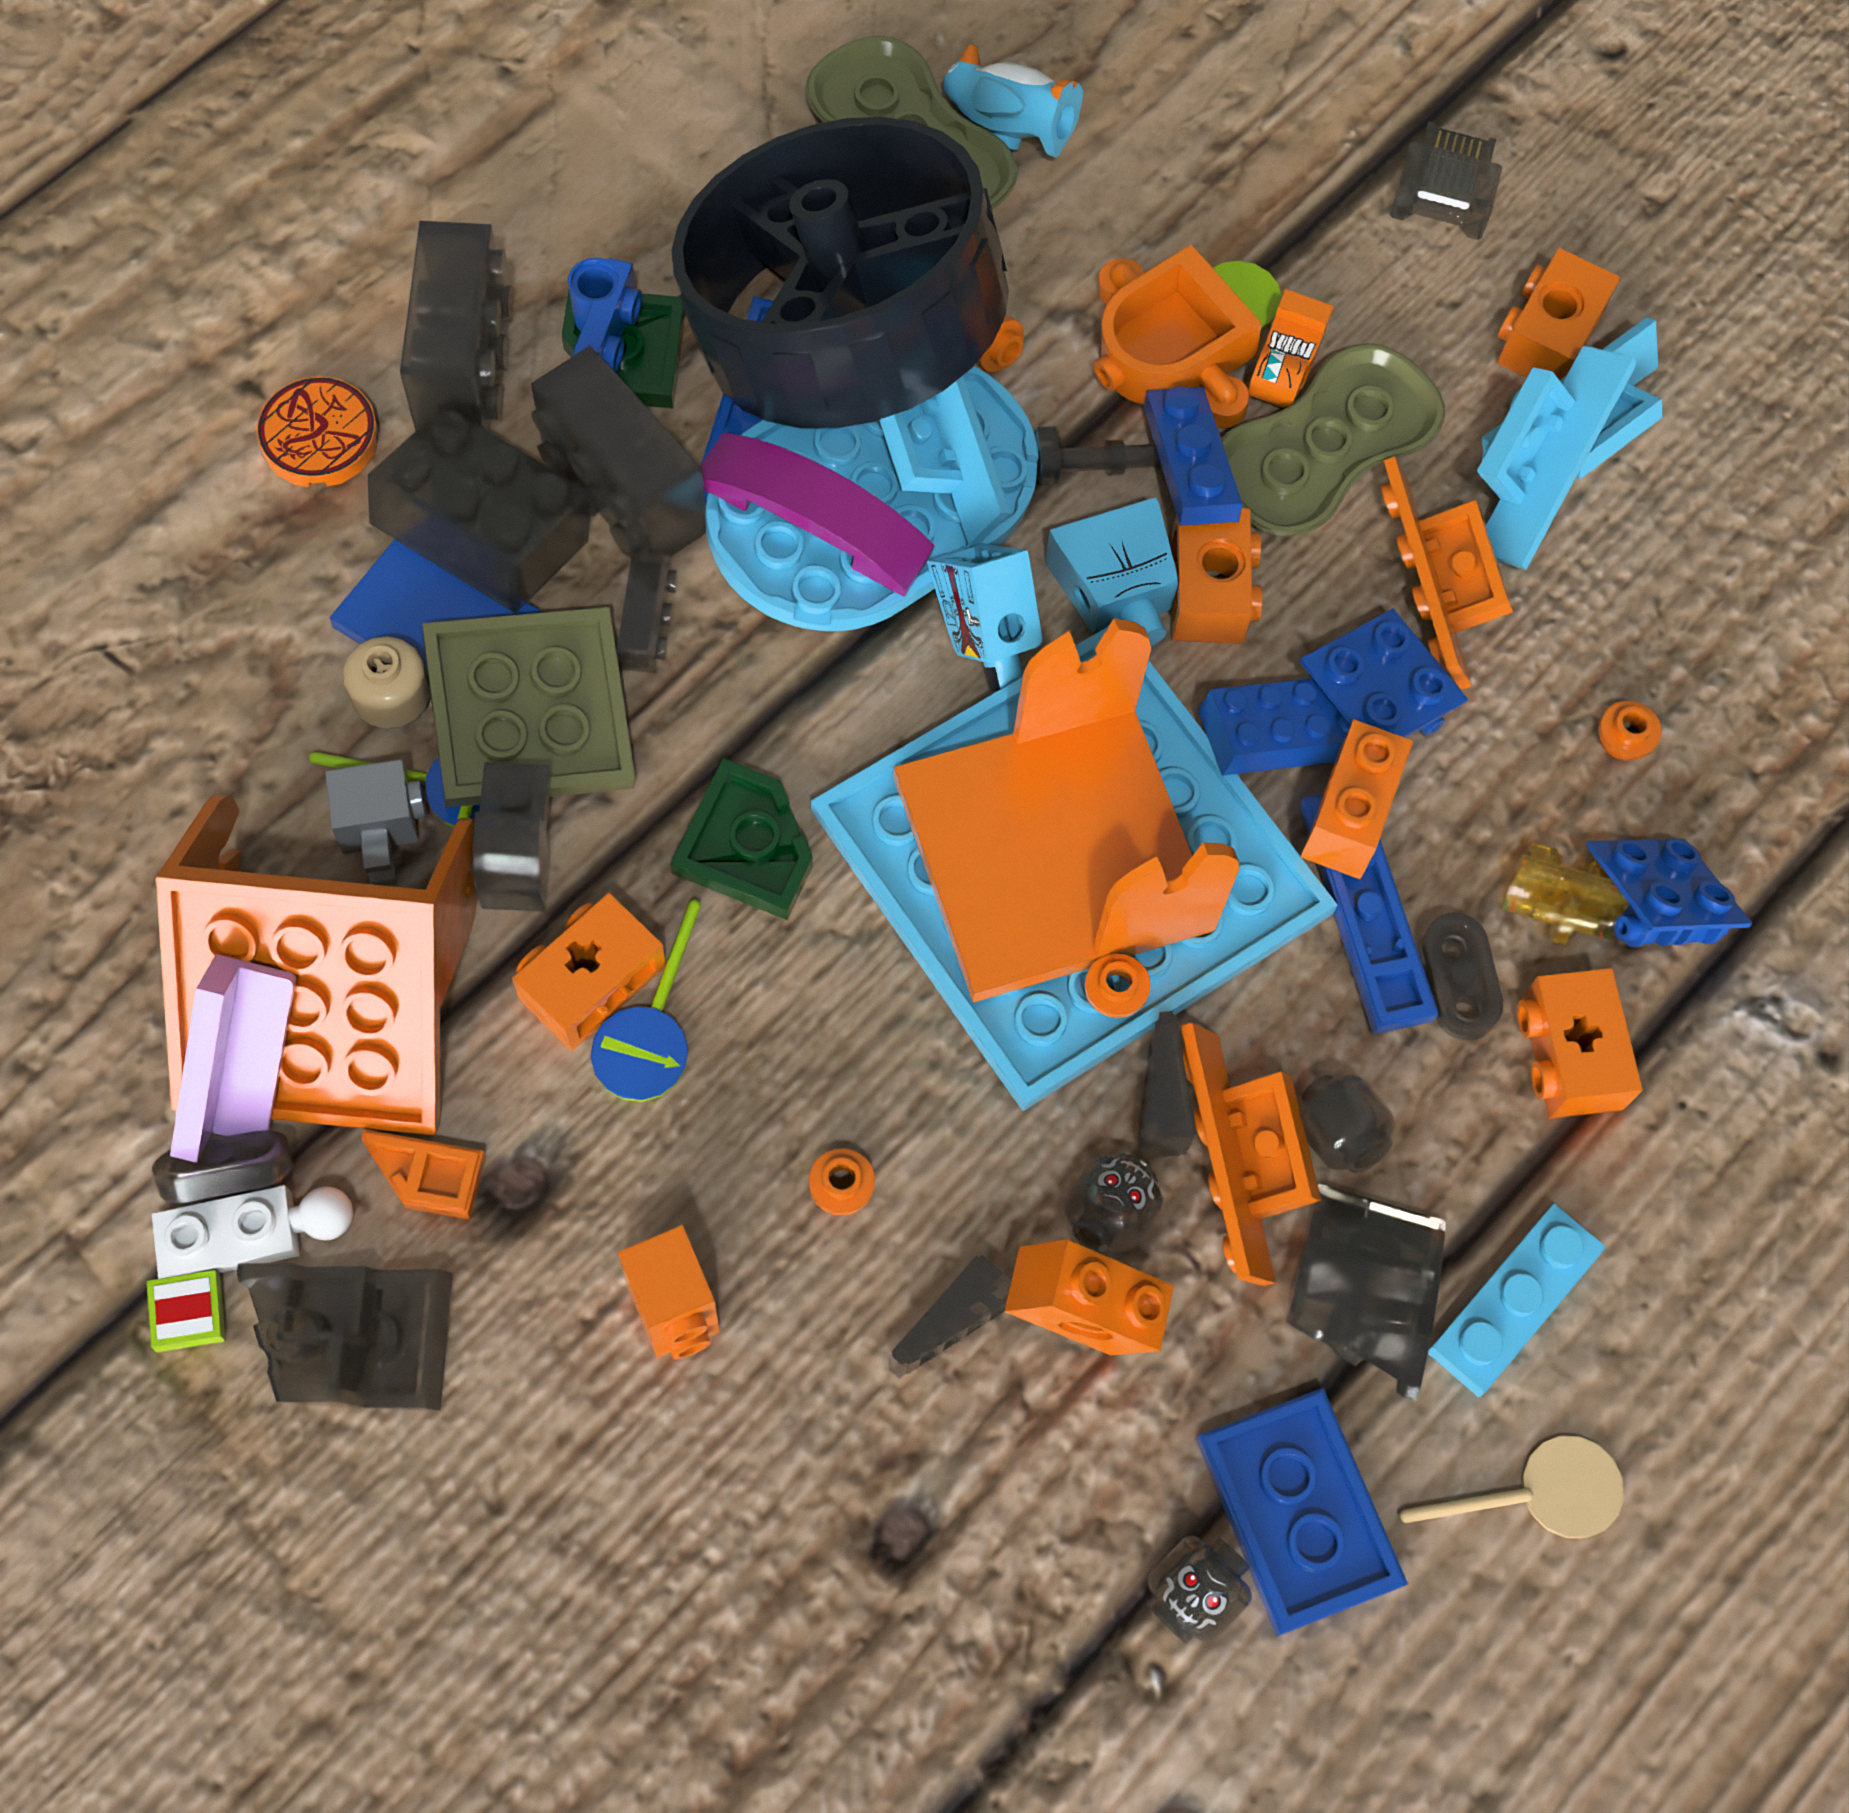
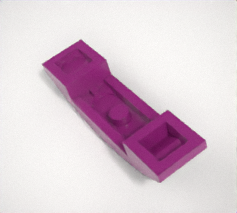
M723 433L693 476V484L743 511H746L751 502L852 555L854 558L851 569L903 597L908 593L934 550L935 545L916 527L867 490L807 457L762 440L738 434Z

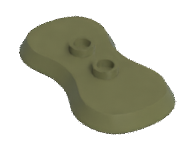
M870 36L854 40L821 59L808 75L805 86L807 99L816 116L823 122L845 118L888 117L916 121L944 132L965 147L978 166L983 187L987 188L992 209L1003 202L1016 185L1017 165L1008 146L992 132L970 122L951 108L940 94L926 60L908 44L885 36Z
M1366 343L1353 345L1334 353L1320 367L1306 392L1297 401L1280 412L1242 423L1228 431L1221 438L1242 501V508L1250 509L1251 524L1275 536L1300 535L1324 525L1337 511L1346 493L1361 475L1376 465L1384 463L1383 460L1393 456L1397 459L1411 455L1429 445L1442 428L1445 419V404L1439 390L1427 374L1414 362L1394 349L1384 345Z

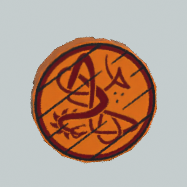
M323 376L294 380L274 392L261 408L256 426L262 455L277 476L296 486L310 487L309 483L319 484L325 482L326 487L346 482L363 471L375 455L378 443L376 438L378 427L372 404L360 389L341 379Z

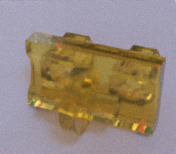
M1538 843L1531 845L1527 855L1522 854L1503 895L1501 909L1550 923L1549 941L1560 946L1566 944L1572 930L1612 940L1615 934V921L1619 916H1622L1625 909L1629 906V902L1597 860L1592 863H1586L1584 870L1579 871L1562 866V856L1558 853L1557 849Z

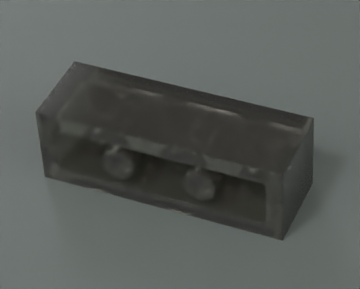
M632 551L616 651L620 670L657 673L659 659H666L668 638L662 636L664 626H671L673 605L668 603L669 593L676 592L678 578L677 570L671 569L670 555Z

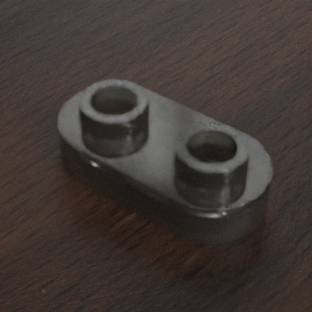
M1443 914L1430 924L1420 943V954L1424 971L1439 1013L1436 1020L1440 1027L1452 1037L1460 1040H1476L1484 1037L1492 1030L1503 1012V997L1488 936L1482 925L1466 914ZM1451 944L1460 951L1461 957L1457 959L1448 957L1443 952L1442 945ZM1466 1003L1470 1005L1475 1012V1017L1466 1018L1460 1015L1456 1009V1004Z
M262 1130L208 1140L197 1163L171 1157V1150H169L153 1163L152 1173L159 1196L163 1200L177 1203L181 1206H190L204 1203L212 1197L243 1191L251 1193L277 1187L283 1178L291 1172L294 1164L287 1137L277 1131Z

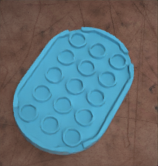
M973 366L963 376L1011 512L981 543L1000 546L1014 533L1029 508L1037 478L1038 446L1029 419L1015 398L998 381ZM762 420L742 434V436L762 440L807 457L851 480L876 496L908 520L935 545L929 559L974 546L968 545L951 494L902 491L879 420L841 428H796ZM708 492L705 514L706 535L717 567L729 585L744 600L778 621L796 627L819 631L858 629L888 619L935 589L927 562L906 596L903 597L851 569L854 558L852 555L751 502L746 511H743Z

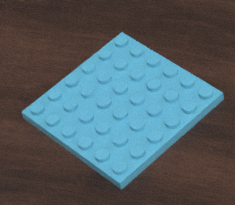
M1108 627L1076 645L1080 662L1087 661L1097 654L1095 648ZM1149 660L1135 712L1192 856L1203 842L1223 843L1234 848L1239 860V871L1214 932L1131 956L1144 966L1150 978V993L1147 1001L1138 1012L1124 1018L1108 1017L1092 1007L1086 997L1084 987L1089 969L973 1003L893 779V771L896 766L1013 734L1022 677L811 800V812L1022 1111L1027 1110L1334 914L1338 906L1237 774L1221 775L1207 735ZM1113 975L1106 980L1108 986L1114 991L1123 992L1130 988L1129 982L1123 976Z

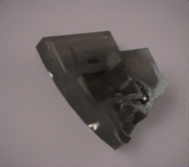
M1317 1183L1322 1201L1310 1204L1306 1241L1290 1283L1286 1322L1310 1338L1324 1342L1332 1348L1335 1354L1354 1366L1362 1360L1372 1363L1397 1379L1396 1392L1416 1401L1422 1384L1433 1329L1442 1270L1446 1221Z
M247 1263L237 1265L239 1283L248 1287L259 1323L253 1325L259 1347L266 1353L268 1358L267 1374L276 1402L350 1408L441 1411L453 1273L440 1269L378 1270L367 1266L305 1267L294 1263Z

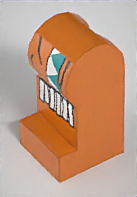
M1288 289L1284 290L1276 316L1250 382L1249 396L1284 409L1296 401L1299 392H1302L1324 340L1334 308L1333 305Z

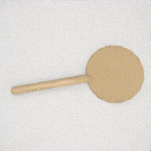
M1558 1436L1541 1443L1527 1458L1521 1476V1489L1401 1510L1399 1518L1404 1523L1526 1502L1531 1515L1546 1530L1564 1538L1586 1539L1605 1531L1619 1516L1624 1500L1623 1477L1614 1459L1599 1444L1581 1436Z

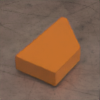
M363 1129L361 1135L362 1142L405 1209L471 1220L486 1160L483 1150Z

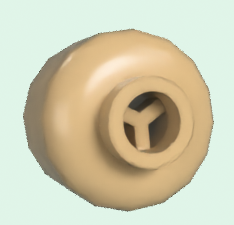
M390 636L375 637L359 644L348 655L343 668L344 687L355 712L368 724L383 729L400 728L415 721L426 709L430 698L428 675L422 658L413 646L402 639Z

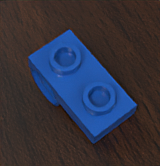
M588 258L577 263L571 269L568 276L573 318L576 326L581 331L573 352L578 388L601 394L608 372L616 373L620 367L624 353V339L622 335L626 325H635L639 317L642 305V291L635 289L633 263L609 258V260Z

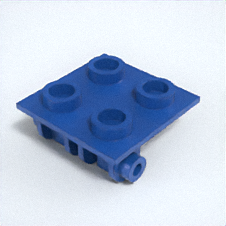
M1394 608L1302 657L1299 661L1350 725L1353 719L1402 737H1407L1419 729L1426 736H1429L1445 723V719L1442 716L1468 701V698Z
M1685 839L1588 841L1585 845L1629 902V906L1624 914L1616 919L1614 932L1620 941H1624L1630 947H1641L1645 944H1653L1654 942L1660 946H1670L1672 944L1686 945L1691 942L1714 944L1728 933L1729 928H1750L1752 925L1751 920L1735 902L1732 892L1718 881L1702 861L1699 851Z

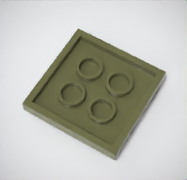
M609 607L422 623L445 808L634 788L636 778Z

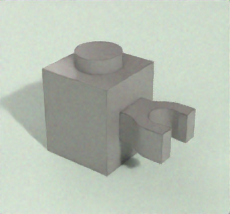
M402 759L325 771L331 826L342 853L348 854L362 851L364 869L366 873H369L370 884L390 885L398 883L392 846L419 842L416 819L427 817L421 781H409Z

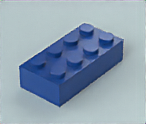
M1313 678L1210 689L1198 709L1222 776L1334 763L1350 727V724Z

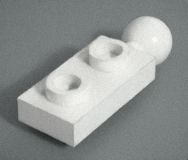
M283 1185L153 1213L152 1223L158 1279L211 1270L224 1273L300 1256L297 1233L305 1232L317 1240L338 1238L346 1232L352 1222V1203L341 1190L324 1186L313 1189L305 1195L300 1205L294 1206L292 1191Z

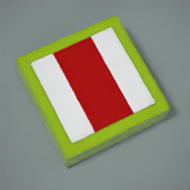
M216 1270L146 1281L151 1348L155 1352L226 1341L221 1275Z

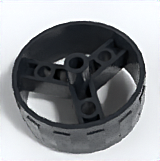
M888 117L845 118L810 125L778 136L743 154L716 174L694 197L677 226L671 250L673 274L681 292V295H679L680 301L700 352L721 391L744 411L767 422L796 428H841L870 423L921 404L943 392L973 368L993 344L1006 316L1009 295L1005 274L1007 268L987 188L983 187L979 168L961 144L944 132L916 121ZM768 266L786 279L761 322L741 319L729 314L738 295L757 274Z

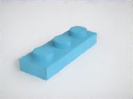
M1554 1203L1426 1353L1478 1398L1481 1397L1606 1249V1246Z

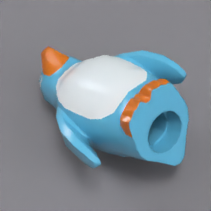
M969 45L959 61L953 64L944 76V91L954 105L974 123L999 137L1009 149L1019 150L1022 138L1038 137L1045 152L1057 158L1077 125L1084 90L1076 81L1060 80L1055 82L1036 69L1011 62H1001L982 67L976 45Z

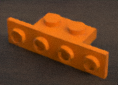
M1393 456L1383 460L1390 481L1381 485L1383 498L1393 519L1401 517L1405 533L1396 536L1397 544L1407 569L1416 567L1421 585L1412 588L1413 597L1422 620L1432 619L1437 637L1428 640L1430 653L1445 672L1450 673L1460 690L1472 686L1456 633L1514 611L1481 508L1477 501H1470L1421 520L1410 482L1396 457Z
M1193 1022L1182 1025L1180 1027L1185 1048H1182L1180 1051V1060L1187 1079L1195 1088L1199 1109L1195 1110L1194 1113L1195 1127L1201 1141L1209 1150L1213 1171L1208 1176L1209 1188L1214 1202L1223 1211L1228 1234L1223 1238L1225 1258L1231 1270L1237 1274L1239 1280L1264 1287L1275 1284L1276 1279L1262 1219L1322 1201L1292 1077L1280 1071L1230 1087L1219 1035Z

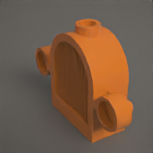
M1191 244L1145 273L1142 267L1131 259L1116 258L1107 262L1100 270L1098 287L1100 299L1106 305L1102 317L1101 357L1093 362L1095 375L1101 385L1107 391L1112 392L1116 390L1126 399L1141 405H1145L1146 390L1171 389L1174 387H1204L1218 428H1231L1241 423L1247 414L1249 391L1241 380L1227 375L1257 357L1262 325L1260 320Z

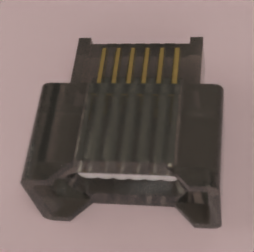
M1429 121L1422 143L1413 142L1409 145L1399 176L1390 216L1395 219L1404 220L1410 216L1419 215L1458 225L1468 238L1481 239L1492 213L1503 169L1500 164L1491 162L1496 139L1490 137L1487 141L1437 128L1435 123Z

